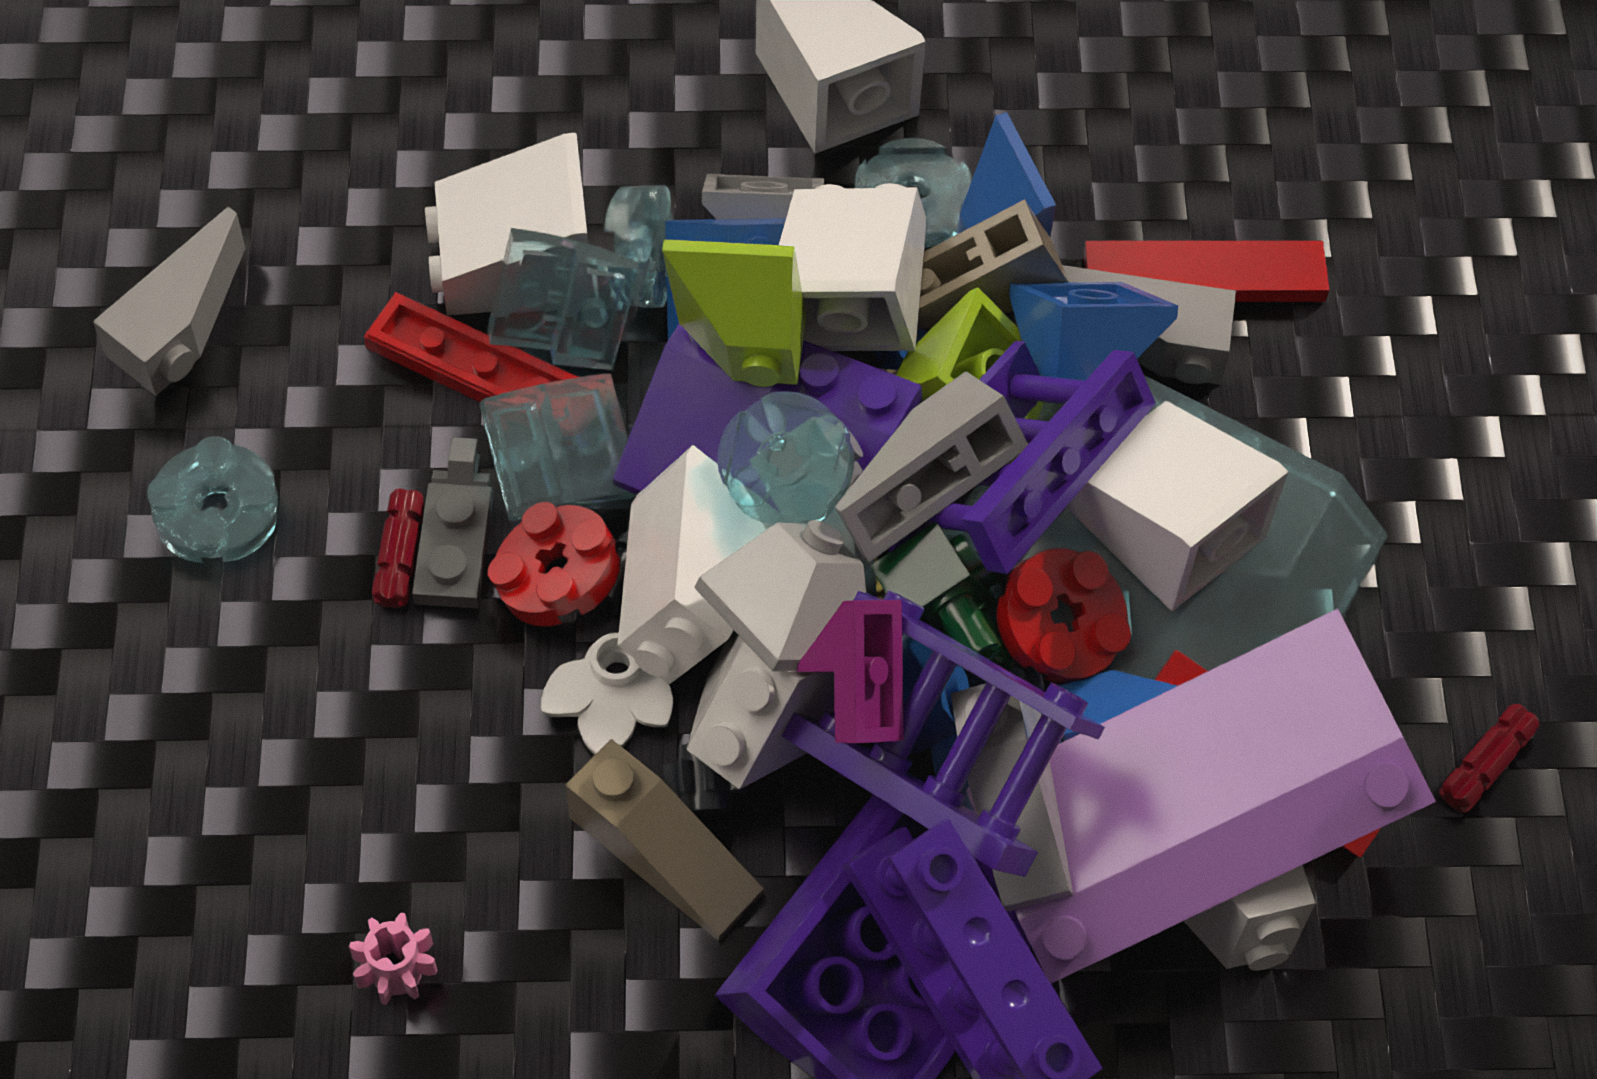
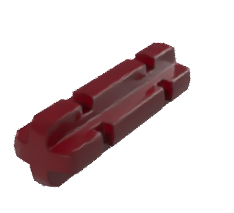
M398 488L389 496L387 507L389 518L384 523L377 565L380 568L375 573L372 588L374 602L381 607L400 609L408 603L411 584L408 582L409 578L413 576L420 537L418 526L422 524L425 509L424 497L417 490Z
M1520 704L1510 705L1499 717L1497 724L1486 732L1462 760L1459 768H1455L1443 782V786L1439 791L1443 802L1451 805L1457 812H1469L1481 798L1480 795L1492 785L1515 758L1519 749L1523 748L1533 737L1539 727V720L1536 715L1528 712Z

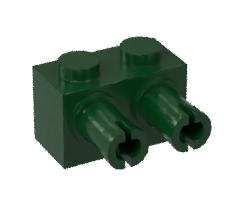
M934 522L870 566L886 594L888 590H891L925 608L920 618L924 623L1009 672L1018 664L1005 647L999 629L991 618L992 613L997 611L999 601L991 588L1000 582L999 578H997L995 572L986 570L977 550L975 551L962 532L952 538L944 529L940 528L937 522Z

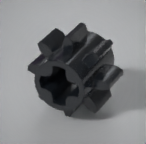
M688 744L678 746L679 760H677V763L663 764V780L667 786L695 815L731 812L732 794L747 793V786L738 789L687 750Z

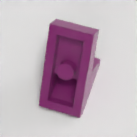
M901 600L843 601L799 661L796 672H834L835 743L903 741Z

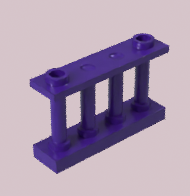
M1015 341L979 380L1005 397L1028 445L1012 463L1005 464L977 484L978 486L990 488L973 506L951 503L888 548L889 553L921 532L926 526L937 522L942 529L967 532L987 571L1008 574L1156 404L1134 352L1113 350L1087 380L1084 381L1040 376L1024 341ZM1038 402L1063 404L1050 421L1024 419Z
M888 590L883 600H901L902 637L905 633L933 650L903 706L904 740L887 741L884 744L876 743L873 749L862 743H835L834 709L832 712L824 711L820 720L794 712L782 737L928 829H931L945 819H950L974 858L993 870L1026 877L1038 852L1016 839L1021 830L1016 823L1066 729L1099 740L1105 727L1083 715L1088 705V702L1053 683H1050L1046 692L1040 690L924 623L920 618L925 608L896 592ZM858 591L853 600L882 599ZM958 664L987 682L936 777L929 775L926 782L908 772L913 763L908 756ZM1013 696L1042 713L992 809L983 808L979 816L961 805L966 797V794L961 789L1010 697Z
M950 819L943 820L916 839L912 838L906 827L897 828L842 865L973 1079H1088L1102 1069Z

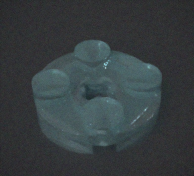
M904 138L890 141L879 147V155L870 159L867 164L865 159L859 166L855 178V188H876L879 185L888 183L899 184L906 188L907 186H918L920 194L928 195L926 198L921 199L927 218L924 248L938 245L957 235L959 214L972 181L969 168L961 159L959 166L954 159L945 155L946 147L934 141L920 138Z
M665 185L624 186L615 193L610 202L605 219L604 232H615V252H603L604 269L612 295L617 302L623 305L661 308L666 303V265L662 247L665 239V220H673L670 192Z
M773 392L761 397V401L752 404L745 412L740 410L726 426L718 449V471L723 484L727 486L730 496L736 502L735 504L744 514L770 526L777 522L808 524L811 520L822 521L833 512L835 505L845 495L853 475L854 449L850 441L848 427L827 406L810 396L796 392ZM787 442L796 443V454L803 457L802 464L799 469L791 470L788 478H778L779 468L770 463V456L773 451L783 452Z
M206 437L197 446L177 454L163 466L156 478L149 484L147 490L152 520L160 539L169 550L188 561L203 563L201 557L216 558L221 556L224 562L241 559L254 552L269 538L278 518L276 509L279 498L271 469L256 453L242 446L231 445L230 441L224 437ZM214 493L226 494L224 497L228 506L222 511L213 506L205 511L200 510L204 504L203 499L206 496Z

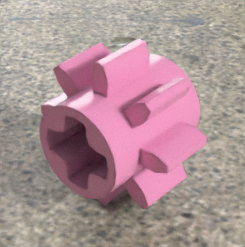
M400 913L395 922L389 921L379 924L375 919H369L370 932L367 934L365 941L350 942L349 945L352 958L359 963H364L353 972L357 987L359 989L366 988L374 983L378 988L381 1004L387 1005L392 995L407 993L414 1000L419 997L417 984L422 975L431 976L437 973L435 959L428 954H422L433 945L429 929H422L413 934L408 927L405 913ZM393 952L398 959L404 960L393 965L391 960L383 957Z

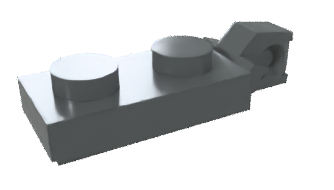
M452 437L448 458V471L433 470L432 483H428L412 593L414 604L477 609L479 607L493 495L492 488L490 487V474L478 473L480 454H477V439Z

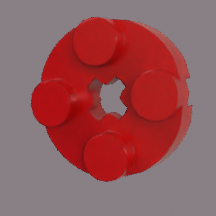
M541 502L527 509L523 514L522 522L502 542L495 558L488 567V576L496 587L502 601L515 617L527 624L549 627L562 624L557 616L569 614L575 609H578L580 614L584 615L599 605L611 591L620 571V556L615 550L616 540L597 513L581 506L563 505L555 507L550 502ZM560 557H565L567 563L563 568L553 567L545 574L546 568L551 562Z
M1056 548L1040 552L1013 569L1008 577L1011 579L1007 583L1005 594L999 597L996 611L997 623L1005 647L1013 659L1024 668L1032 666L1037 672L1047 675L1048 677L1043 678L1045 680L1065 684L1099 673L1109 666L1117 653L1125 649L1130 642L1131 630L1128 624L1127 607L1123 593L1115 578L1108 571L1105 560L1095 552L1083 551L1080 553L1066 548ZM1058 600L1063 601L1073 612L1074 620L1072 621L1073 629L1071 632L1068 631L1065 623L1055 624L1051 618V612L1058 608Z

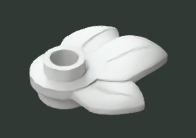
M610 633L599 638L589 648L585 659L560 665L550 676L541 697V711L543 715L550 717H578V728L582 739L588 749L594 754L610 739L624 747L632 737L637 722L645 726L666 727L673 710V696L669 684L660 677L650 675L642 670L635 662L634 657L618 646L619 633ZM614 662H621L629 667L627 671L618 674L606 671L607 666Z

